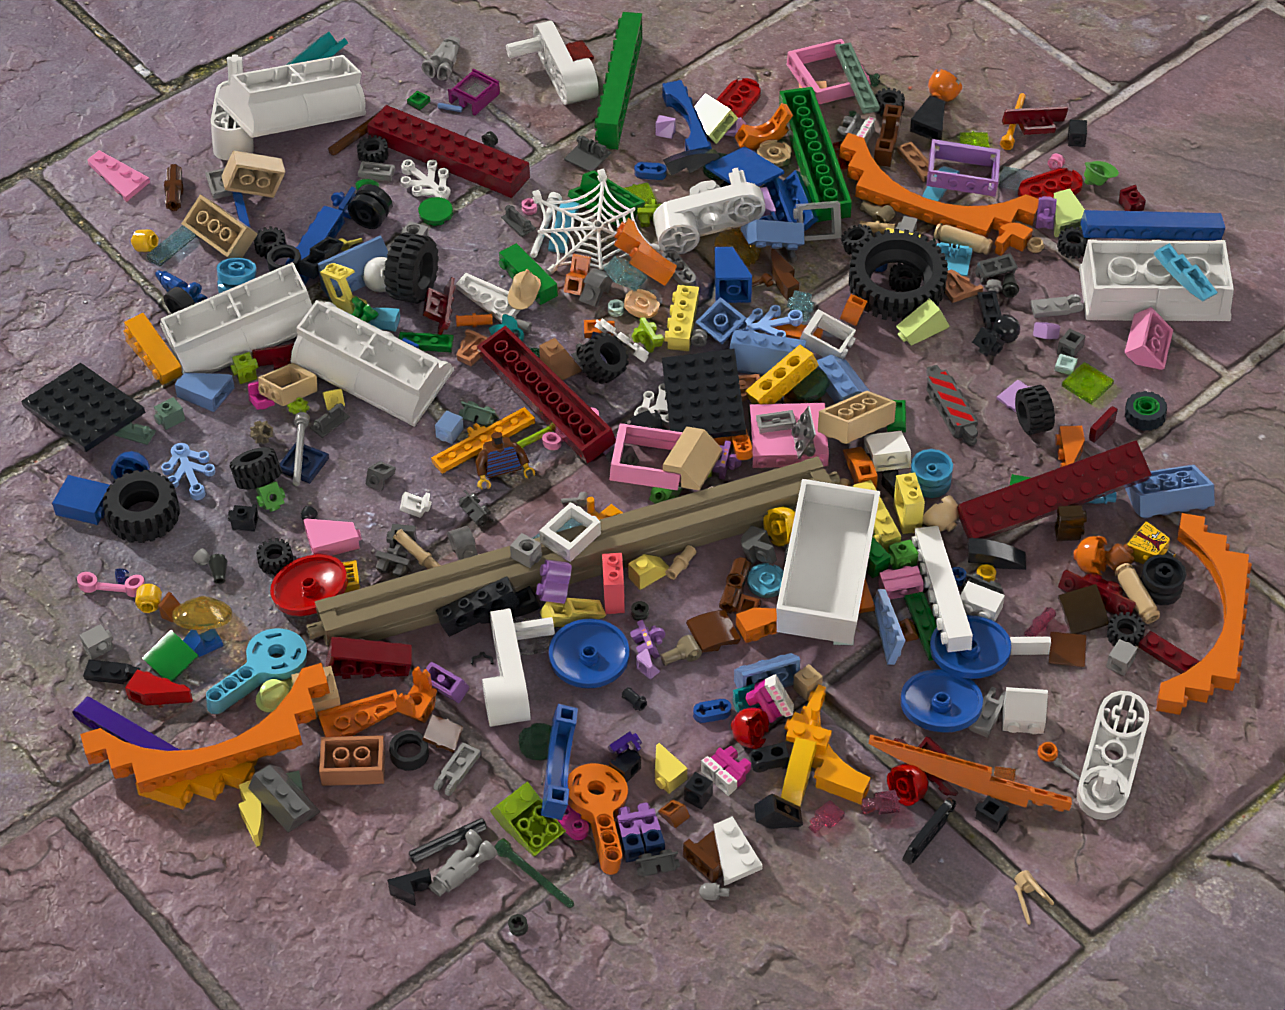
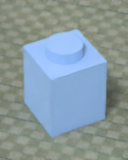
M447 410L435 424L436 438L451 444L464 430L463 417Z

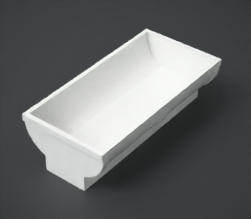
M344 55L234 74L231 76L230 85L223 86L216 97V102L251 138L366 115L365 97L360 85L362 72Z
M292 262L160 319V326L175 358L181 365L183 374L185 372L214 373L232 365V357L247 352H250L251 356H253L252 350L274 347L297 337L298 332L296 328L313 305L307 289Z
M318 300L315 301L296 328L298 336L294 343L290 360L291 363H295L314 373L317 377L414 427L454 371V367L447 361H441L394 337L392 333L383 331L337 308L331 302L322 303Z

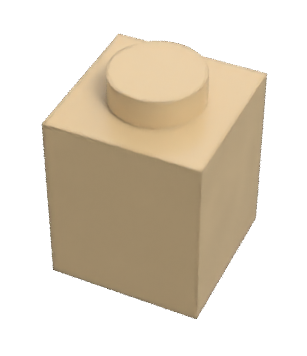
M808 664L794 674L793 689L808 701L811 691H815L818 684L822 685L823 676Z

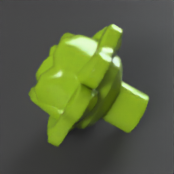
M301 397L287 404L288 411L294 415L299 412L306 413L310 409L308 401L303 400Z

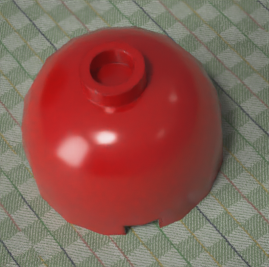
M746 708L739 711L731 722V730L736 742L741 746L751 749L762 747L766 741V738H763L764 732L769 730V719L766 711H762L760 708Z
M907 763L898 764L887 775V785L892 795L896 794L900 798L897 801L905 806L917 803L926 795L929 788L926 773L914 765Z

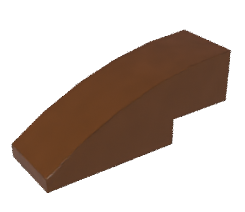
M771 249L772 277L776 287L788 301L799 295V282L794 278L795 269L775 249Z

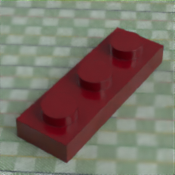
M1151 630L1138 645V648L1180 674L1185 673L1200 662Z

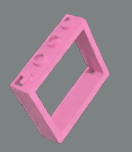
M842 39L788 52L786 65L802 88L813 87L818 105L855 96L849 82L820 89L804 66L806 63L837 56L834 48L836 44H844ZM864 71L869 84H871L869 75Z
M620 423L609 480L678 490L679 483H681V474L620 463L625 443L672 450L682 432Z

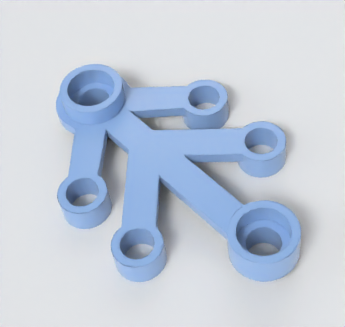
M779 305L771 306L764 317L763 310L756 308L737 330L758 333L754 330L760 329L770 335L786 337L785 331L777 330L773 327L786 324L799 326L803 322V315L800 310H792L789 312L788 317L771 320L773 317L781 315Z
M177 443L171 448L172 457L170 460L162 464V472L165 475L172 474L174 471L173 467L178 461H181V465L175 474L168 477L169 481H175L173 485L176 488L179 486L180 479L186 473L191 485L189 489L191 498L193 500H201L206 495L205 488L198 483L193 470L210 477L215 474V467L213 464H206L205 466L189 461L187 458L197 459L200 463H207L210 460L207 451L195 452L190 450L187 444Z

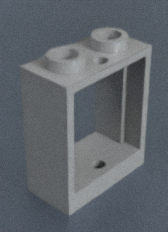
M840 202L796 204V209H793L794 220L797 219V223H803V210L831 208L832 233L804 235V241L841 238Z

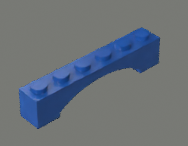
M682 80L663 83L662 97L666 107H672L680 113L690 129L689 138L685 139V151L712 149L710 141H707L705 130H702V122L697 118V111L693 108L692 98L688 97L687 86L683 85Z
M558 704L552 718L541 816L562 820L568 806V769L578 708Z

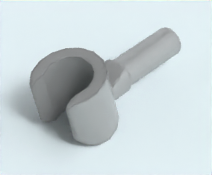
M580 492L578 498H563L561 503L571 502L577 503L580 507H585L587 505L588 493Z

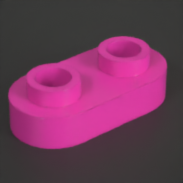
M568 805L565 811L568 814L563 815L562 820H558V822L572 839L583 840L589 834V825L587 821L581 819L579 813Z

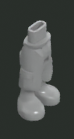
M449 36L433 52L430 59L423 61L421 65L422 70L428 77L434 78L436 72L438 80L442 81L450 77L452 74L451 68L454 66L460 48V39Z
M470 829L465 835L467 841L466 848L463 851L456 850L448 858L446 864L439 870L437 875L433 877L434 881L429 885V889L439 897L445 892H450L452 889L459 887L464 880L469 879L479 870L478 865L484 861L494 859L498 854L495 847L487 840L483 842L474 830Z

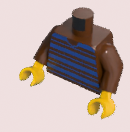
M495 432L491 435L492 441L483 444V450L480 451L475 461L477 475L480 477L477 486L481 490L483 489L482 483L484 481L486 482L487 489H490L491 483L487 480L488 478L522 470L521 466L524 467L523 475L528 478L526 471L529 469L532 470L535 476V470L528 465L530 462L525 450L516 442H511L509 437H503L501 432Z

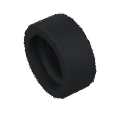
M279 245L271 249L267 254V264L270 272L285 266L275 264V261L281 258L294 259L293 263L299 272L301 254L294 246Z
M174 287L164 295L165 305L172 314L195 304L192 297L180 287Z
M405 730L392 738L389 744L390 758L398 769L413 771L421 768L429 758L428 742L422 740L424 735L420 732ZM407 743H414L421 747V752L414 757L405 758L397 754L398 748Z

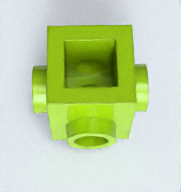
M250 352L232 357L233 365H230L233 376H237L240 384L257 379L256 369H258V363L256 358L252 359Z

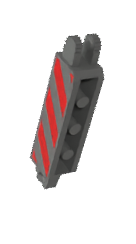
M938 365L927 367L926 391L952 436L957 439L963 438L969 446L975 445L977 442L975 437L978 435L976 430L978 419L976 415L972 414L969 403L963 399L961 390L956 387L953 376H950L947 370H941Z

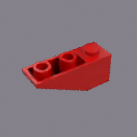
M138 669L125 687L129 700L145 706L192 703L193 701L191 690L186 685H179L167 678H160L150 672H143Z

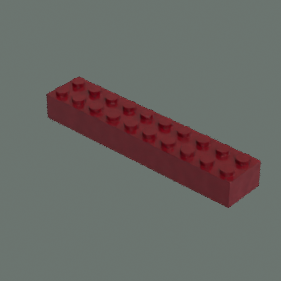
M385 105L367 124L368 136L374 137V135H377V138L381 136L382 139L386 140L388 148L424 163H427L429 160H436L439 169L446 168L453 175L510 198H513L530 178L529 162L388 105Z
M507 326L502 327L477 346L482 360L587 464L616 443L612 428Z
M1137 440L960 503L957 506L959 519L968 540L969 538L987 539L1057 513L1059 506H1078L1145 482L1152 474Z

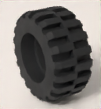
M406 232L394 239L390 246V251L387 253L388 257L385 261L386 266L384 270L385 289L391 298L418 304L425 301L427 290L429 288L433 289L437 278L439 256L437 245L431 237Z
M136 470L131 474H123L122 478L118 477L113 481L114 484H110L103 497V508L107 523L115 535H118L122 540L127 539L128 542L134 543L138 541V543H145L148 540L150 542L155 541V538L158 537L162 538L166 535V532H170L174 528L173 525L177 523L178 516L180 515V508L175 487L166 476H161L160 473L155 471L151 473L149 470H144L143 472ZM150 501L155 503L151 508L144 511L133 512L128 510L132 505L139 502Z

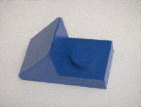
M193 627L183 639L199 657L223 647V642L215 628L198 634L195 627Z

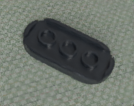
M951 797L947 798L916 835L902 858L903 862L907 865L914 863L948 821L949 814L954 811L957 805L954 799Z

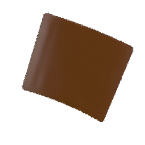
M1050 632L1049 664L1085 667L1086 635Z

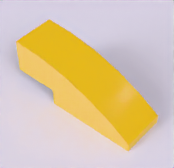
M796 737L781 798L801 807L812 771L811 766L817 745L814 741Z

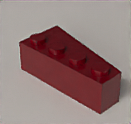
M332 637L326 658V667L331 666L333 675L342 676V679H351V675H363V678H371L375 674H380L381 677L408 676L412 665V645Z

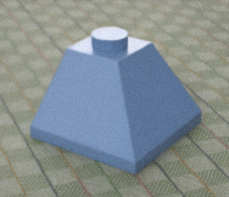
M720 297L695 323L720 344H723L733 334L734 329L737 330L747 319Z

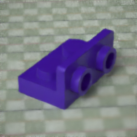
M629 731L611 743L608 749L612 754L617 752L619 755L629 748L628 743H630L632 748L639 752L642 749L640 747L642 742L636 733L632 735Z

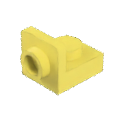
M341 388L322 392L327 410H331L336 404L340 403L345 407Z

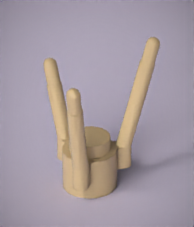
M1024 870L1016 875L1014 880L1017 885L1014 886V889L1018 894L1026 923L1030 925L1031 921L1022 891L1030 893L1036 890L1051 905H1054V901L1038 885L1028 870Z

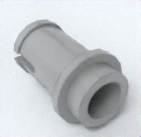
M514 316L517 320L518 328L529 334L532 323L517 319Z

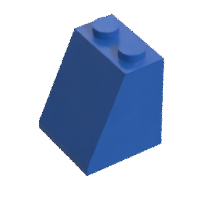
M715 247V302L721 297L727 303H751L752 274L733 247Z

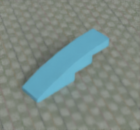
M1170 243L1154 252L1155 257L1164 268L1202 302L1218 293L1196 264L1192 266L1184 254L1178 255Z

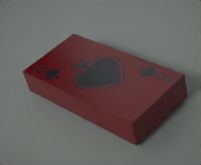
M1114 406L1110 407L1091 426L1089 433L1090 441L1095 443L1116 421L1117 408Z

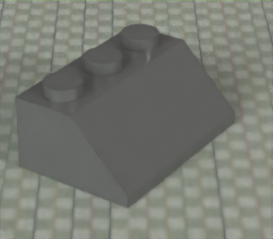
M268 765L253 775L248 787L249 790L288 833L320 813V810L281 767Z

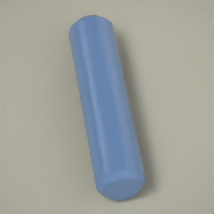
M438 103L437 105L438 109L462 112L463 110L461 106Z

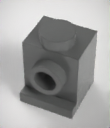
M1069 328L1058 343L1057 354L1075 358L1084 346L1085 335Z

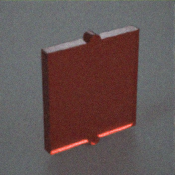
M583 40L573 43L569 42L565 45L573 61L585 58L594 59V56Z

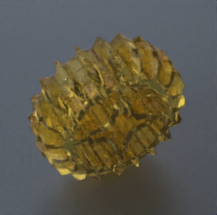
M731 228L730 231L725 229L724 233H720L716 237L713 245L714 255L715 247H733L747 267H750V264H755L761 252V248L748 244L740 228L736 230Z

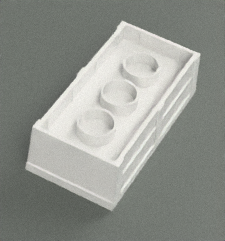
M1088 240L1083 262L1079 268L1086 320L1133 321L1134 314L1152 307L1164 321H1231V304L1234 289L1225 240ZM1170 243L1178 255L1184 254L1192 266L1196 264L1218 293L1202 302L1164 268L1155 257L1154 252Z
M802 479L776 608L777 632L847 644L853 643L880 491Z

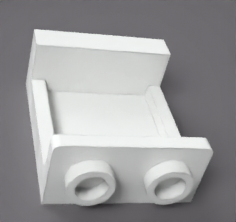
M902 431L864 436L865 452L870 453L876 472L911 468V450Z

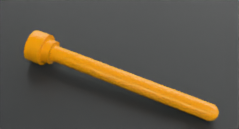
M1024 93L1019 95L1015 109L1023 107L1026 98ZM1010 124L1007 134L1001 138L1000 146L1004 150L1013 148L1015 143L1013 135L1017 124Z

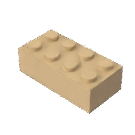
M201 194L181 223L228 258H243L258 235L254 230Z
M864 391L820 410L817 432L824 434L826 437L837 439L841 443L848 444L853 440L862 438L869 433L894 423L896 402L875 393Z

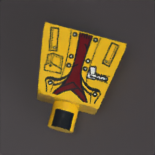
M1148 522L1142 525L1127 544L1134 550L1132 553L1134 561L1142 564L1150 557L1156 555H1168L1175 558V553L1168 550L1169 537Z

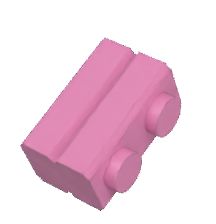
M904 566L897 570L887 569L879 573L880 589H886L890 600L923 592L924 582L918 566Z

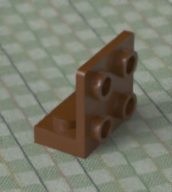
M711 831L698 843H694L690 839L683 843V858L709 881L714 883L723 875L714 831Z

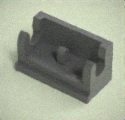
M1011 253L978 262L975 274L976 276L981 275L980 283H982L991 276L1006 272L1014 274L1018 267Z

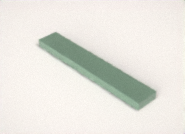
M836 44L834 50L863 114L879 112L880 106L852 44Z

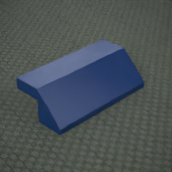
M797 170L791 173L784 181L777 177L762 186L767 187L776 209L778 221L797 223V219L794 220L793 209H796V204L812 203L802 176ZM815 209L803 210L804 231H806L818 221Z

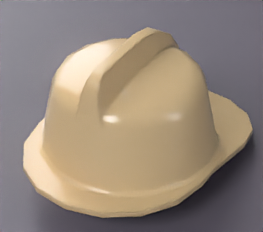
M528 269L514 276L508 293L509 305L517 310H523L531 306L541 286L540 279L530 273Z

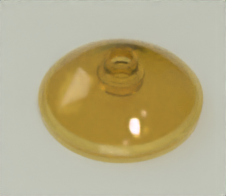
M206 596L191 598L179 604L172 612V619L175 624L192 630L218 628L227 624L233 617V612L229 605L221 600Z

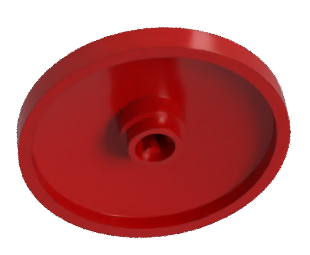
M324 554L305 556L294 560L278 572L271 584V597L275 606L285 614L292 616L316 614L315 601L344 594L348 586V574L343 563L333 556Z

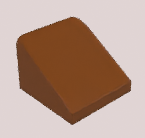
M170 592L166 594L158 605L161 618L170 622H175L183 611L182 605Z
M741 594L736 613H741L751 608H760L762 600Z
M906 618L899 622L906 640L905 642L919 639L916 628L911 620Z
M671 800L658 811L659 815L674 828H677L690 817L686 805L675 800Z

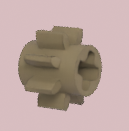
M268 421L254 422L255 426L250 427V437L256 440V444L261 442L263 444L268 443V438L273 437V427L268 424Z

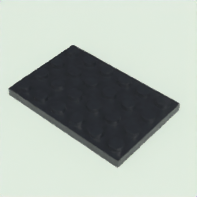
M735 349L662 358L670 431L683 433L686 427L704 429L713 439L746 434Z
M82 363L75 365L21 401L23 407L84 452H88L146 413L142 405Z

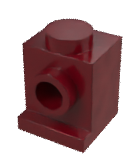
M1132 185L1120 190L1118 203L1125 211H1143L1146 200L1137 190V186Z

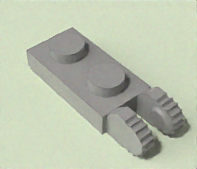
M1072 294L1068 297L1031 300L1030 303L1034 318L1069 315L1070 313L1080 312L1084 308L1081 303V297L1078 294Z
M990 688L987 696L983 698L981 715L974 724L969 726L970 731L988 738L1003 709L1005 691L1000 695L999 700H995L993 697L996 694V688Z
M462 742L442 769L441 775L434 784V789L439 791L444 786L446 779H448L450 783L445 789V794L448 796L452 795L456 790L457 784L461 783L480 757L481 751Z

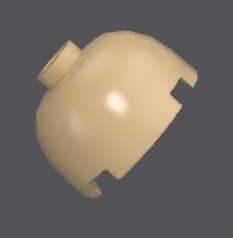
M948 495L941 499L943 503H935L924 513L923 523L925 526H938L940 532L944 530L950 532L957 526L956 521L959 518L958 504L951 495Z

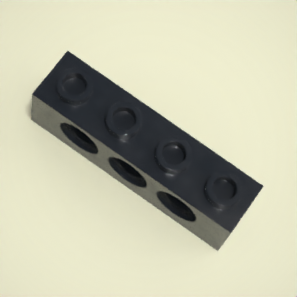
M506 576L437 609L436 613L441 626L450 637L490 618L491 611L509 609L521 602L513 584Z

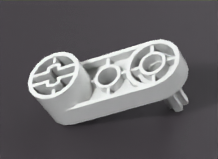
M552 21L534 24V38L506 45L509 58L538 52L564 105L598 97V81L591 60L585 58L573 61Z
M238 55L227 57L228 81H224L217 86L211 115L213 153L222 160H229L233 150L252 154L254 152L253 138L216 102L220 89L225 85H230L231 76L243 73L242 57H238Z
M734 168L732 169L733 172L729 173L731 183L729 186L670 200L661 204L653 214L659 247L662 251L674 250L678 254H685L697 246L701 236L740 227L760 219L765 212L766 206L760 187L746 182L744 171Z
M511 609L491 611V627L500 676L482 679L489 726L531 720L529 700L517 640L554 635L553 619L549 617L513 623Z
M1117 691L1108 695L1103 700L1095 721L1077 788V801L1080 808L1086 815L1094 819L1107 820L1116 817L1123 811L1130 794L1149 722V710L1146 703L1140 696L1130 691ZM1121 710H1125L1127 715L1122 733H1119L1116 729ZM1112 711V712H1111V715H1110V718H1109V721H1108V724H1107L1106 721H1107L1109 712ZM1137 719V723H1136L1134 732H1131L1132 729H1133L1135 720ZM1107 750L1117 751L1121 758L1111 760L1106 756L1105 752Z

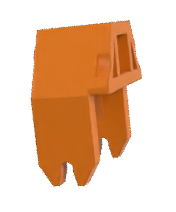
M417 666L412 672L414 685L407 695L400 693L397 696L396 706L397 711L402 715L426 723L435 708L437 689L432 688L431 674L427 669H424L422 672L420 667Z

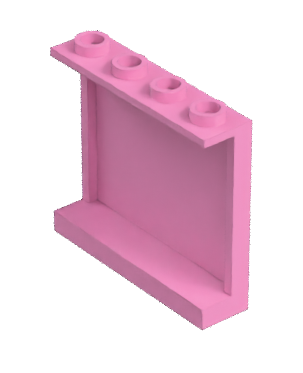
M825 403L750 405L753 468H781L817 456L820 458L823 466H828V437L817 432L819 411L825 409ZM807 406H810L816 432L813 438L816 451L812 457L803 454L798 459L794 438L791 433L792 429L759 433L756 415L793 410L797 423L800 415Z

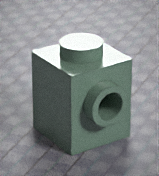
M174 397L154 406V419L165 430L185 421L183 408Z

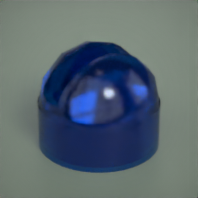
M124 568L115 569L117 584H124L130 577L125 576V574H129L128 570Z

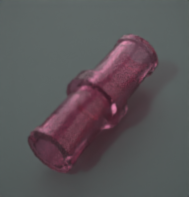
M1046 607L1040 616H1036L1033 619L1032 625L1024 632L1025 637H1037L1041 631H1045L1048 628L1049 622L1056 616L1055 610L1051 607Z

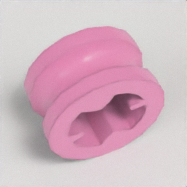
M1057 153L1053 154L1048 160V166L1052 170L1062 168L1065 164L1064 157Z
M526 198L522 201V212L526 215H533L537 212V204L534 203L532 198Z

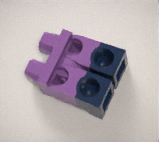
M647 802L637 806L638 812L631 813L630 808L627 806L618 809V831L626 863L639 859V856L644 854V847L645 854L651 853V856L660 855L659 852L665 850V841L655 809H651Z

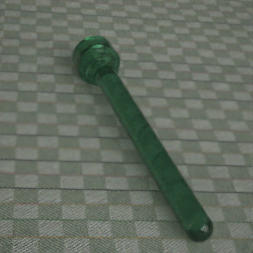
M505 838L496 843L494 847L497 850L498 856L509 858L568 908L574 906V901L512 851L511 843Z

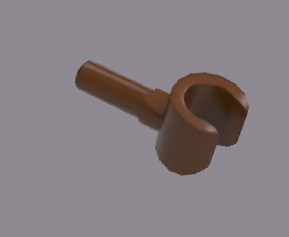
M764 273L761 279L752 282V287L763 283L770 287L774 284L772 281L773 277L768 273Z

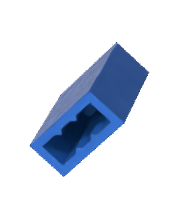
M68 475L52 502L55 515L98 525L101 518L105 516L103 497L110 485Z

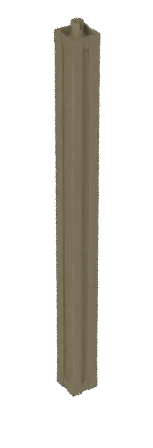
M817 456L802 462L600 519L601 534L571 562L541 544L542 557L540 561L531 568H528L511 558L510 546L337 596L315 601L318 622L307 624V632L311 640L323 636L328 650L332 637L369 641L385 639L439 623L440 621L436 613L437 609L506 576L513 584L516 592L530 586L536 594L537 585L542 580L540 567L545 563L546 559L571 564L569 584L603 575L602 554L622 553L623 568H627L628 563L643 554L661 558L684 551L688 545L695 548L743 534L751 525L763 528L764 515H767V511L772 508L784 506L796 512L802 479L840 485V478L836 471L828 474L820 458ZM580 525L555 533L571 543L586 527ZM540 537L534 539L540 543Z

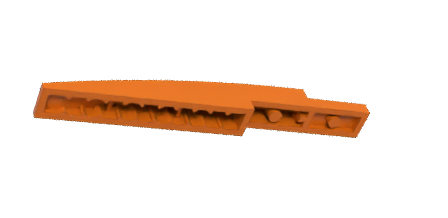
M870 734L868 744L909 765H914L922 771L953 784L1022 807H1027L1028 800H1031L1033 804L1038 806L1046 804L1052 806L1057 811H1070L1072 805L1071 797L991 776L992 767Z

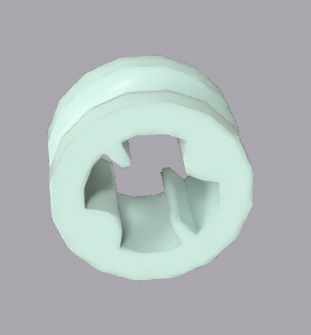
M618 299L611 300L608 303L609 315L613 317L623 315L624 303Z

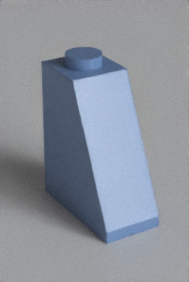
M185 372L175 383L177 397L212 412L216 411L235 388L233 377L230 374Z

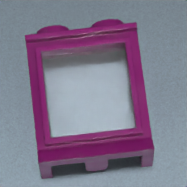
M474 68L452 89H448L449 103L452 104L459 98V105L462 108L467 106V102L472 104V115L474 116L500 94L499 81Z

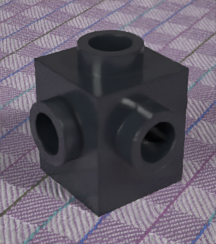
M982 327L972 343L980 348L978 351L983 355L996 357L1002 351L1006 341L1000 338L1002 335L996 330L992 329L991 331Z

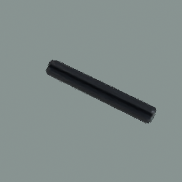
M479 818L409 851V857L412 862H417L466 839L465 835L470 829L476 833L487 828L486 822L483 818Z

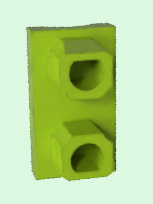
M652 199V204H645V208H638V220L641 227L650 226V220H653L656 208L661 205L655 204V199Z
M642 317L639 319L640 325L633 330L632 339L636 343L641 342L649 353H653L655 347L662 346L664 337L662 334H655L657 326L654 322L648 323L646 318Z

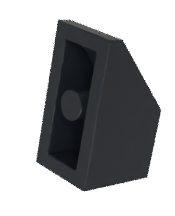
M773 793L754 804L756 822L769 829L801 827L803 825L801 807Z

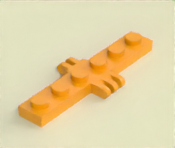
M523 407L488 427H480L475 423L473 428L471 426L466 428L469 433L468 438L431 457L432 463L443 474L478 455L483 450V444L492 441L491 435L493 433L501 432L503 437H511L534 424L535 417Z

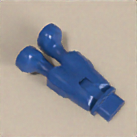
M156 271L155 276L166 292H169L174 287H180L192 297L195 304L208 299L205 295L200 294L202 290L200 284L194 282L188 285L167 271Z

